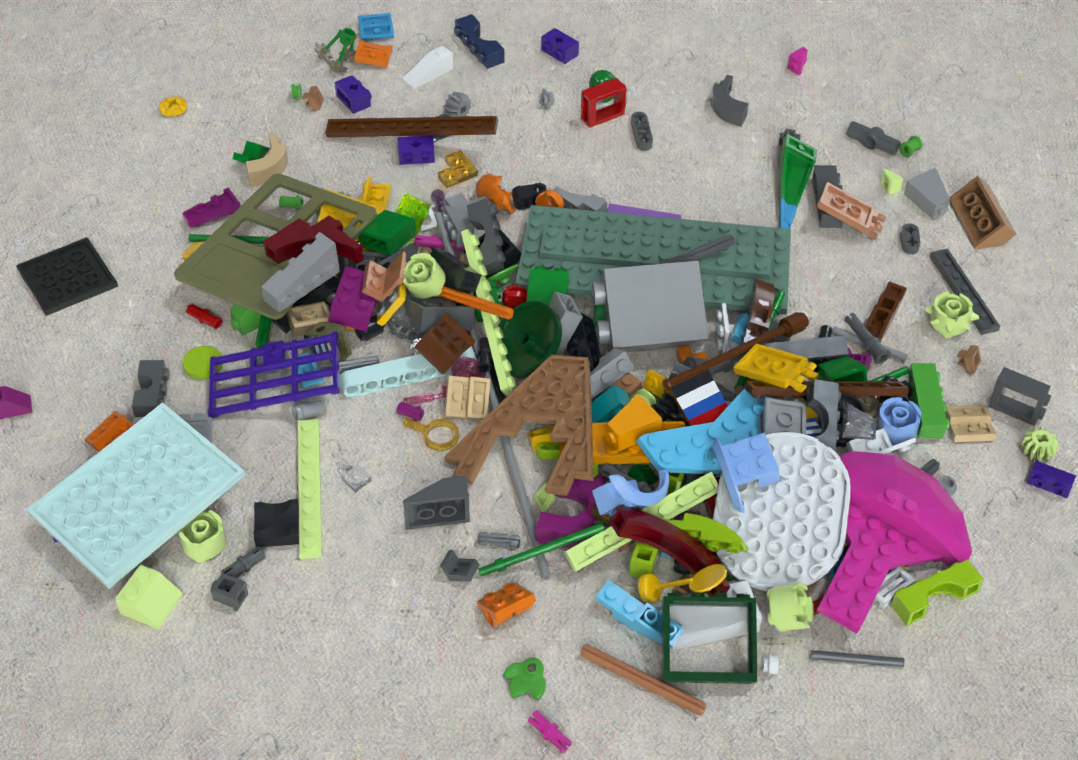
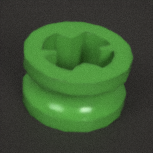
M295 84L291 85L292 99H301V84L297 86Z

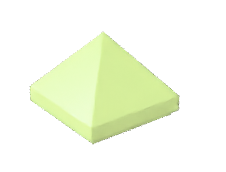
M546 482L533 496L542 512H545L557 499L555 494L547 493L545 489Z

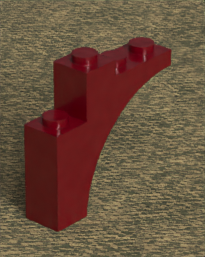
M330 215L313 226L298 218L263 241L266 256L278 265L292 257L299 256L303 252L302 248L307 243L311 245L316 240L315 236L319 232L335 242L337 255L346 257L356 263L364 260L362 245L343 232L342 223Z

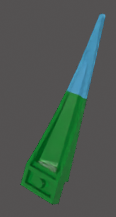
M786 134L783 138L782 150L780 151V228L784 229L791 228L817 155V149L789 134Z

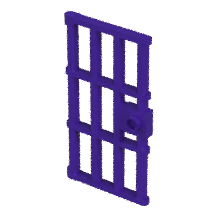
M337 331L332 332V334L298 341L295 339L288 343L283 341L263 344V348L259 349L251 348L249 351L210 357L208 415L212 418L249 409L253 411L259 407L290 401L298 402L300 399L340 393ZM332 342V351L298 357L299 348ZM291 350L292 359L285 360V351ZM263 356V364L257 365V357ZM250 359V367L217 373V365ZM332 359V368L298 374L299 365ZM292 367V376L257 382V374ZM250 375V384L216 391V382ZM333 376V385L298 391L299 382ZM292 384V393L256 400V391ZM250 392V401L216 408V399Z

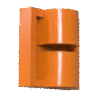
M514 582L505 584L502 589L496 592L485 594L482 599L476 602L479 610L484 612L488 623L495 627L511 619L512 615L515 617L533 608V603L536 602L534 593Z

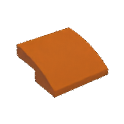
M114 411L84 440L100 452L131 428L134 423L129 422L124 415Z

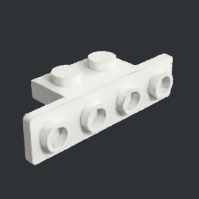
M883 428L849 441L846 445L849 452L859 451L894 455L893 452L896 450L902 453L911 449L910 445L915 443L916 439L913 438L892 446Z

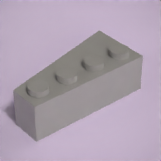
M321 232L315 236L316 240L311 245L307 243L302 248L303 252L297 258L292 257L288 261L283 271L278 270L261 286L264 301L276 311L281 312L340 272L336 244Z

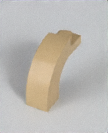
M276 133L269 134L271 151L267 156L257 160L246 161L251 187L264 184L272 175L282 174L287 167L286 143H281V139L277 140Z

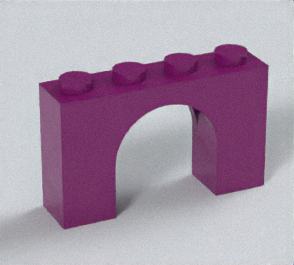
M598 474L594 477L593 481L575 479L567 496L555 495L575 500L581 503L586 510L579 515L570 517L541 512L535 529V541L545 544L599 524L600 516H597L599 511L592 490L606 484V477ZM590 537L565 545L562 548L570 549Z

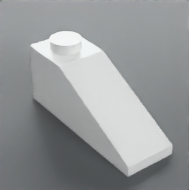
M443 45L428 52L403 78V82L411 89H415L452 71L453 53Z

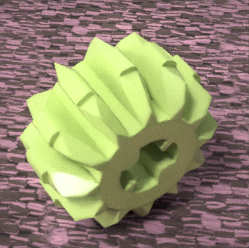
M1042 427L1038 430L1032 428L1024 434L1021 448L1024 449V455H1030V460L1035 458L1038 462L1042 459L1047 462L1056 455L1059 441L1056 440L1055 434H1050V429L1044 431Z

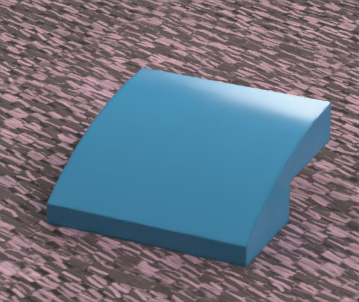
M391 13L358 16L361 40L394 38Z

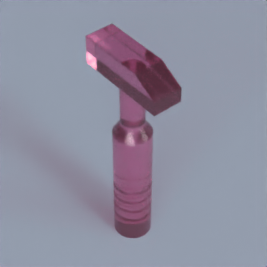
M447 385L442 386L443 393L405 397L403 402L412 405L430 402L439 398H444L445 400Z

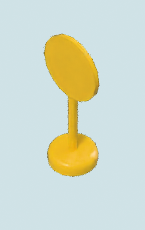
M714 564L700 570L693 578L660 584L659 579L651 573L643 574L638 582L639 594L644 603L648 602L651 604L660 600L662 589L689 584L691 591L702 593L720 584L726 577L727 570L724 565Z

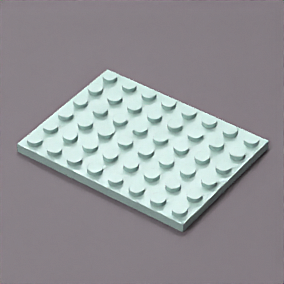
M162 402L31 505L27 511L78 561L110 589L245 477L246 474L242 468Z

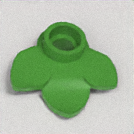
M531 657L523 663H513L506 668L503 674L505 678L511 680L509 689L512 698L522 696L529 691L536 700H539L546 690V681L542 676L544 666L537 658ZM531 665L536 666L533 672L528 671Z

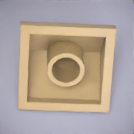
M325 302L291 307L287 312L292 337L304 335L307 329L312 330L319 322L333 323L328 321L330 311Z

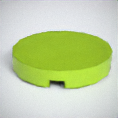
M199 346L191 349L183 357L184 371L187 372L189 377L194 379L210 378V357L222 356L221 352L211 346ZM223 364L217 365V373L221 371Z

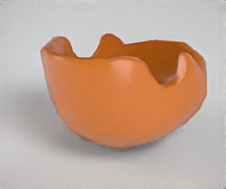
M554 190L542 192L535 200L536 206L564 208L565 206L562 196Z

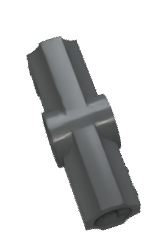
M855 121L850 123L846 133L848 136L862 141L863 145L868 149L878 148L894 156L901 144L899 140L885 135L881 128H869Z

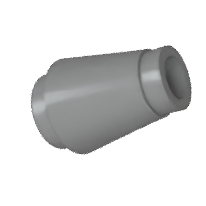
M321 400L297 402L296 405L292 406V414L296 421L307 420L324 412Z

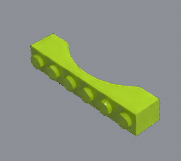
M669 473V487L666 496L684 486L686 473ZM638 541L631 558L630 576L640 578L643 574H653L661 550Z

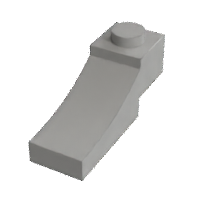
M558 186L553 189L562 196L564 208L608 212L607 202L602 197L599 198L594 194L591 196L578 195L565 191Z

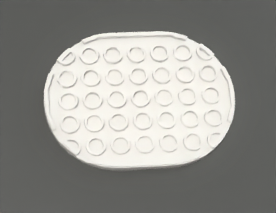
M794 432L767 434L766 438L779 468L780 481L763 487H759L757 480L737 486L745 513H740L733 507L723 473L721 474L713 520L733 530L743 539L749 550L748 553L740 552L739 554H733L727 550H719L716 553L722 565L725 566L726 570L740 582L748 581L749 586L752 588L767 591L774 586L804 583L806 586H809L821 579L833 568L843 551L851 496L848 471L838 454L831 447H827L814 437Z

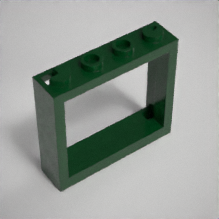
M675 592L667 593V596H663L662 681L669 683L756 684V598H750V595L736 594V597H727L726 593H715L713 597H704V593H690V597H682L681 593ZM670 606L747 607L748 673L670 671Z

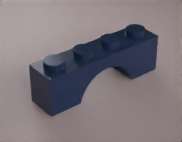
M473 14L455 20V35L462 40L463 44L470 49L471 53L478 58L481 64L488 69L505 63V50L497 40L489 41L479 38L480 22Z

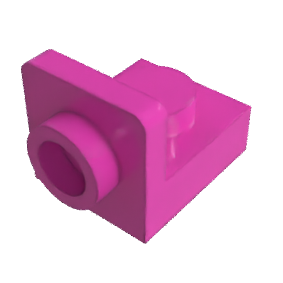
M802 47L789 55L787 68L798 76L802 74L803 65L807 61L808 50Z

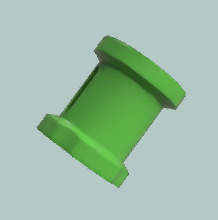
M911 136L909 141L899 145L900 153L905 157L912 156L914 151L920 150L923 147L922 140L918 136Z

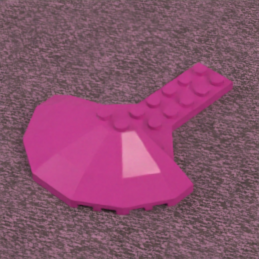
M851 451L839 456L848 471L851 488L847 538L845 539L848 549L817 611L856 634L860 630L889 570L903 565L907 567L923 565L924 562L930 561L934 563L943 562L951 566L956 562L961 563L967 559L969 560L972 553L963 512L939 481L932 475L892 454Z

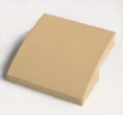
M449 375L447 377L444 417L483 420L488 415L491 379Z
M986 405L946 406V418H949V429L954 442L995 441L996 432L990 423L991 414Z

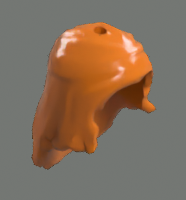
M489 173L481 177L476 184L477 197L485 196L492 204L497 206L498 210L503 209L513 214L515 209L510 205L511 192L505 189L502 190L499 185L502 175L494 176Z

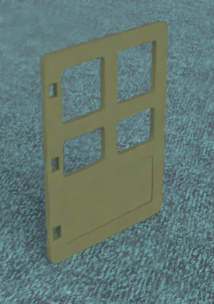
M279 173L274 174L174 271V276L177 281L271 319H280L291 309L293 304L281 312L276 311L264 301L261 286L278 270L283 271L290 259L278 265L266 256L264 246L258 247L230 235L244 221H250L278 232L298 218L307 222L322 205L328 204L357 215L343 230L351 239L355 240L361 234V231L376 218L377 211L374 207ZM277 188H284L311 198L288 221L256 210ZM357 223H361L358 228L355 227Z

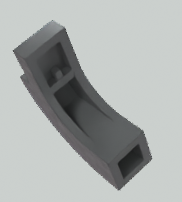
M726 75L724 81L721 80L720 84L715 83L713 86L712 108L722 120L742 127L747 118L749 103L736 100L729 95L732 90L733 76Z

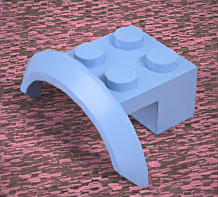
M761 433L722 446L719 438L715 439L712 450L723 473L733 507L740 513H745L737 486L757 480L759 487L780 481L779 468L766 435Z
M667 469L658 471L660 476L658 489L650 493L640 492L636 480L626 481L619 474L608 476L611 483H606L592 490L599 514H609L610 517H613L619 505L636 509L637 507L643 508L658 504L665 498L668 492L669 473Z

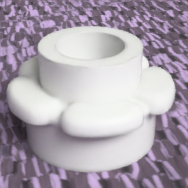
M772 653L769 654V658L764 657V671L768 672V676H771V674L778 675L779 656H773Z

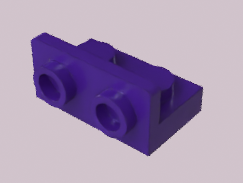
M1035 460L1026 483L1068 498L1076 475Z

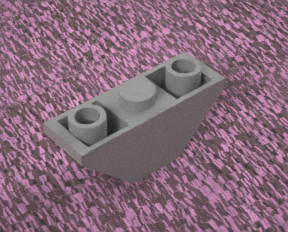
M448 205L444 206L442 216L447 232H449L450 239L454 241L456 247H461L464 245L461 231L468 229L474 235V226L469 221L467 211Z

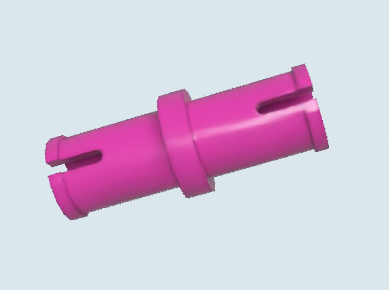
M538 710L533 712L532 715L535 718L530 716L528 722L542 734V738L545 741L549 740L561 753L568 750L566 746L570 747L572 741L558 730V726L555 723L548 721Z

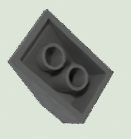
M466 475L443 478L404 499L406 530L470 522Z

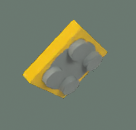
M404 283L397 285L390 297L387 296L382 302L377 300V324L385 325L406 300V286Z

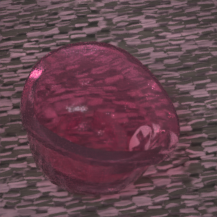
M460 357L452 364V376L466 378L486 377V373L479 371V362L475 359Z

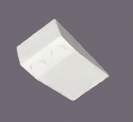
M748 581L729 584L731 587L727 592V597H736V594L750 595V598H754ZM756 603L758 633L762 616ZM670 607V619L684 628V631L672 646L673 651L747 635V607Z

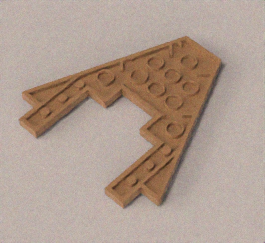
M551 355L444 457L447 464L458 465L453 476L466 475L467 483L473 484L498 435L516 437L523 422L555 425L550 435L552 441L566 443L545 487L547 493L567 496L575 479L593 481L591 378L588 358Z

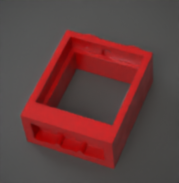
M618 78L581 91V119L589 128L625 115L627 93L625 84ZM614 95L612 105L596 110V102Z

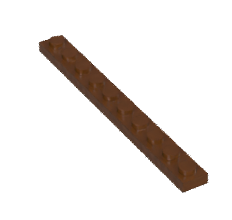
M497 116L328 119L325 134L327 137L496 135L498 118Z

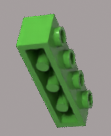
M911 363L910 373L907 376L908 383L912 388L911 399L921 411L918 437L943 439L945 431L949 430V418L945 416L946 403L942 401L943 388L939 385L940 372H937L935 363Z

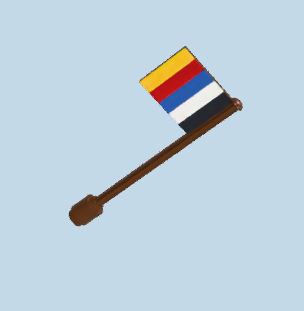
M795 312L781 319L779 327L670 379H664L662 382L663 388L670 391L687 424L693 426L714 422L728 407L709 369L749 351L756 343L761 345L782 334L786 337H791L804 331L809 325L808 317L802 312Z

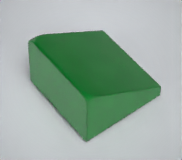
M633 465L627 474L639 482H647L648 486L659 480L648 465Z

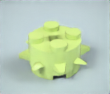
M944 292L937 297L934 296V304L924 309V311L931 314L929 323L946 338H952L964 333L966 330H970V321L979 319V316L973 313V303L961 293L958 296L950 294V292Z

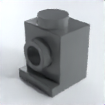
M224 573L211 586L213 600L233 607L235 611L239 610L248 596L246 581Z

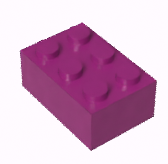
M345 267L331 306L328 321L367 332L377 300L361 292L365 271Z

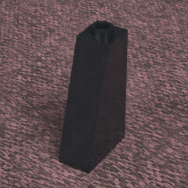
M433 248L430 255L437 261L445 273V283L443 286L461 292L475 293L482 275L449 252Z

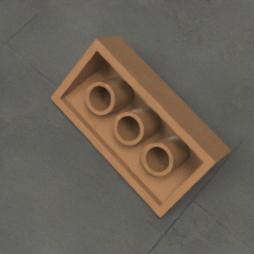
M976 176L949 197L953 208L976 249L1001 246L1017 234L992 189L979 176Z

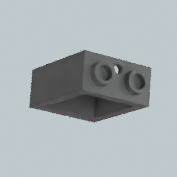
M1004 367L996 380L988 407L1035 426L1038 419L1042 420L1047 409L1044 406L1047 407L1052 395L1048 394L1051 386ZM1005 389H1011L1037 400L1036 407L1034 408L1005 396Z

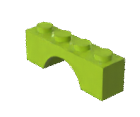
M968 559L961 563L956 562L944 571H936L931 577L924 580L919 579L907 588L902 587L894 593L891 607L908 626L925 618L929 607V597L944 593L963 600L978 593L984 579Z

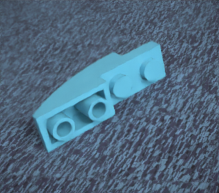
M608 579L596 595L595 600L612 611L611 616L624 625L662 644V612L648 602L645 605ZM670 619V647L674 645L684 631V628L672 619Z

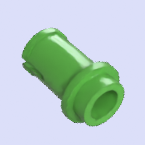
M296 195V197L280 196L279 198L280 207H290L299 210L304 205L303 197Z

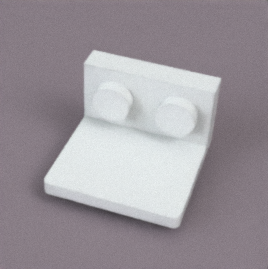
M722 303L721 311H717V322L719 324H716L715 327L716 336H719V339H717V349L721 350V354L729 351L731 347L739 346L730 340L735 324H728L726 303Z

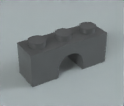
M140 360L137 376L140 388L146 390L134 391L132 409L135 417H145L162 402L165 404L163 397L167 395L166 380L170 378V370L166 368L164 360Z

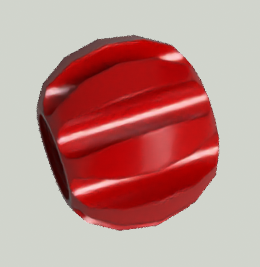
M519 285L506 287L502 294V305L512 309L525 303L527 300L526 289Z

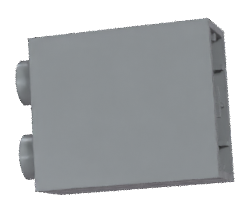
M699 261L604 269L600 276V281L592 282L593 304L603 305L604 320L596 321L598 344H607L608 353L614 348L628 353L683 346H701L708 340Z

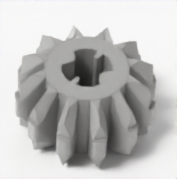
M454 91L445 100L443 113L448 117L466 116L471 108V100L466 94Z

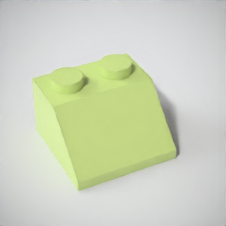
M140 565L115 599L120 614L159 629L183 594L160 572Z

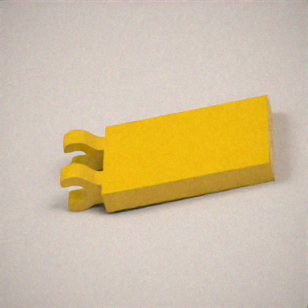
M757 343L733 367L735 374L785 389L790 385L800 393L807 388V385L801 384L805 377L809 380H814L818 376V373L813 372L817 365L812 362L808 363V358Z

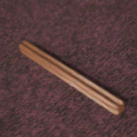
M585 644L581 649L582 657L699 716L704 713L706 709L705 702L589 644Z

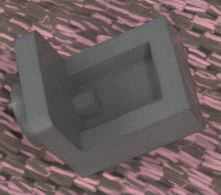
M453 550L447 552L440 564L449 581L471 582L480 566L476 559L458 558Z

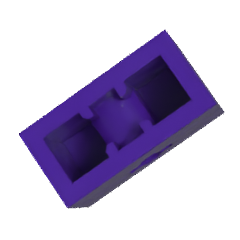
M554 28L541 36V50L566 64L579 56V41Z
M353 75L335 82L336 96L353 114L371 107L372 95L370 91Z
M433 136L398 137L399 165L435 163Z

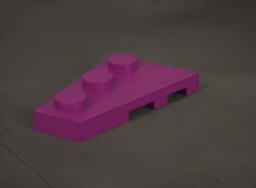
M229 187L223 190V194L211 196L209 202L199 203L182 213L189 228L199 226L208 221L217 220L226 215H232L241 206Z

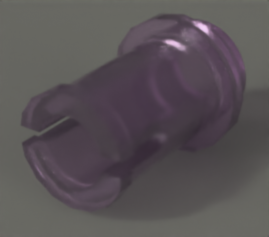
M436 189L431 193V200L435 202L438 212L443 213L441 207L444 209V206H446L445 194L440 189Z

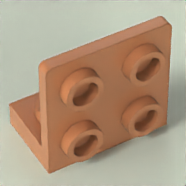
M402 251L387 269L369 260L365 266L361 292L380 302L387 296L390 297L394 288L397 285H401L405 279L406 252Z

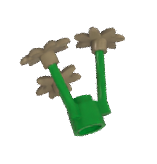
M350 28L339 29L337 35L327 46L324 43L321 46L316 43L317 48L314 51L320 53L319 58L324 57L330 68L347 72L348 68L342 66V59H350L351 62H354L356 53L354 51V42L357 35ZM340 37V43L344 46L342 51L339 52V59L336 62L333 60L329 62V58H333L329 53L331 51L330 47Z

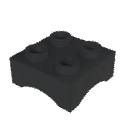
M291 499L276 504L254 502V541L256 547L299 544L298 499Z

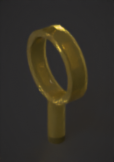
M405 418L403 426L422 432L425 444L435 451L449 450L459 440L458 427L447 419H436L427 425ZM436 427H448L455 433L454 438L446 443H435L427 435Z

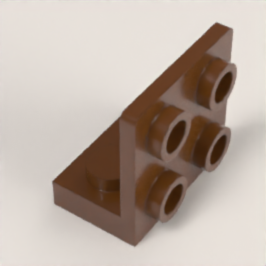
M446 313L420 339L414 348L441 374H444L474 344L475 340Z

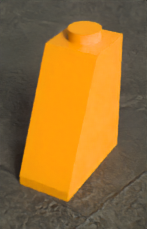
M636 395L607 423V442L613 445L618 452L636 445L639 437L647 433L662 431V418L640 395Z

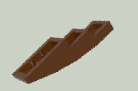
M888 282L884 293L881 294L865 326L873 337H877L882 341L907 292V287Z

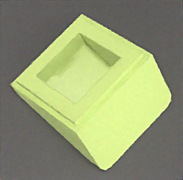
M884 169L881 184L888 194L900 192L903 178Z

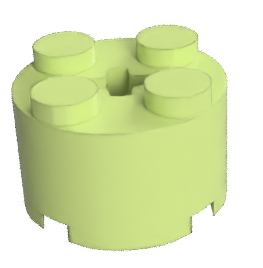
M418 253L411 256V260L404 269V285L415 298L426 299L440 295L445 283V273L437 261L428 253Z
M214 511L201 512L178 531L184 553L199 563L217 556L226 547L223 523L220 516Z
M804 583L779 585L767 590V598L770 602L768 620L779 631L807 629L810 627L808 622L813 621V602L811 596H806L805 590H808Z

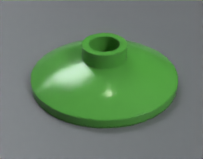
M519 264L511 266L486 280H495L503 285L511 281L510 276L518 269Z

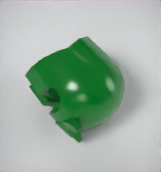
M598 70L591 75L589 88L615 79V76L607 70ZM614 95L604 99V103L612 100Z

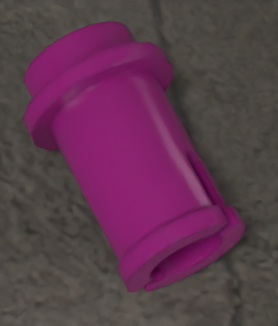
M400 402L397 406V414L412 418L415 422L421 421L424 416V410L421 406L415 407L404 402Z

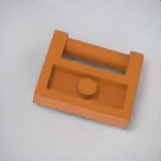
M359 40L354 62L387 68L390 56L392 55L393 45L383 46Z

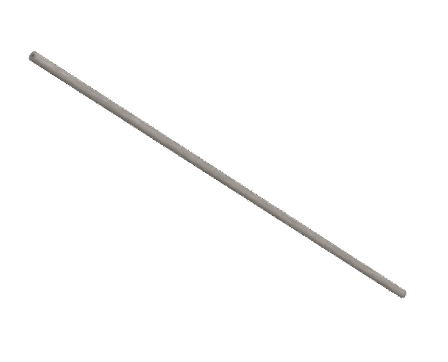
M436 212L435 219L445 252H449L454 256L442 213ZM473 320V329L469 330V333L475 340L473 347L477 357L480 339ZM481 372L483 378L491 379L490 372ZM491 379L489 401L493 411L499 405ZM500 436L534 548L540 546L541 543L535 541L536 525L509 437ZM545 555L536 556L542 579H550L551 575Z

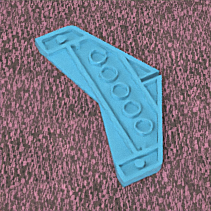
M744 388L714 422L647 433L639 437L636 443L658 471L667 469L669 473L707 474L712 472L714 475H721L720 465L712 450L715 439L719 438L722 446L761 434L760 415L763 412V401L765 397L778 398H774L771 395L755 398Z

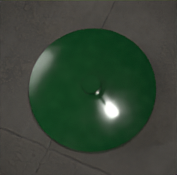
M529 301L514 307L513 318H503L498 325L504 336L502 343H504L508 352L506 359H508L512 367L510 375L514 378H527L551 355H556L561 343L562 325L558 314L548 305L538 301Z

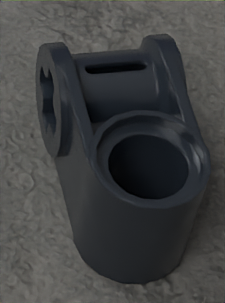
M535 183L514 187L511 194L515 208L524 210L530 208L531 205H536L535 200L539 194L547 190L546 185Z

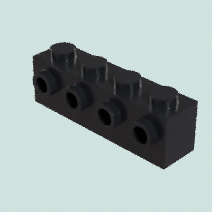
M581 313L582 319L567 344V351L569 356L587 357L590 362V372H592L598 366L601 354L593 319Z

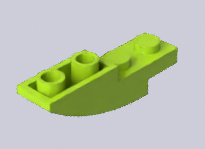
M685 513L683 521L663 519L688 533L697 541H701L710 551L727 550L733 554H739L740 552L748 553L749 548L743 539L718 521Z

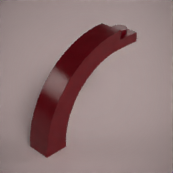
M619 505L610 521L618 537L637 540L661 550L682 564L693 575L708 566L721 564L706 547L691 535L650 513ZM724 578L720 584L706 591L709 597H713L715 593L727 594L731 586Z

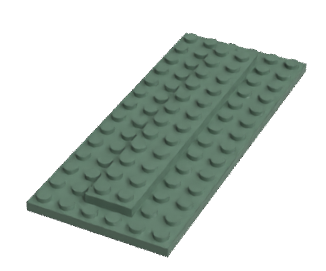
M531 205L516 285L528 290L530 268L535 269V266L546 267V270L563 268L566 269V272H569L568 294H572V298H576V295L592 296V282L600 281V276L604 269L659 264L732 234L735 238L734 245L696 260L699 261L704 307L721 308V304L726 303L727 313H729L730 309L748 311L754 281L758 279L774 285V300L779 290L786 293L781 303L782 308L779 314L787 315L791 229Z

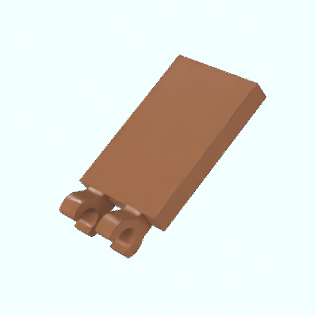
M829 182L823 187L816 206L863 233L868 232L869 237L872 239H876L878 235L874 231L881 233L883 228L877 220L884 223L886 218L885 215L875 212V208Z

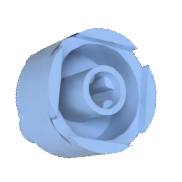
M899 397L890 398L883 402L876 422V431L884 428L892 446L916 438L921 420L919 407L914 402L909 400L908 403L902 401L903 398Z

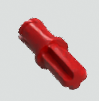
M194 304L187 306L186 313L198 319L200 323H206L214 329H219L222 325V318L210 313L208 309H202Z

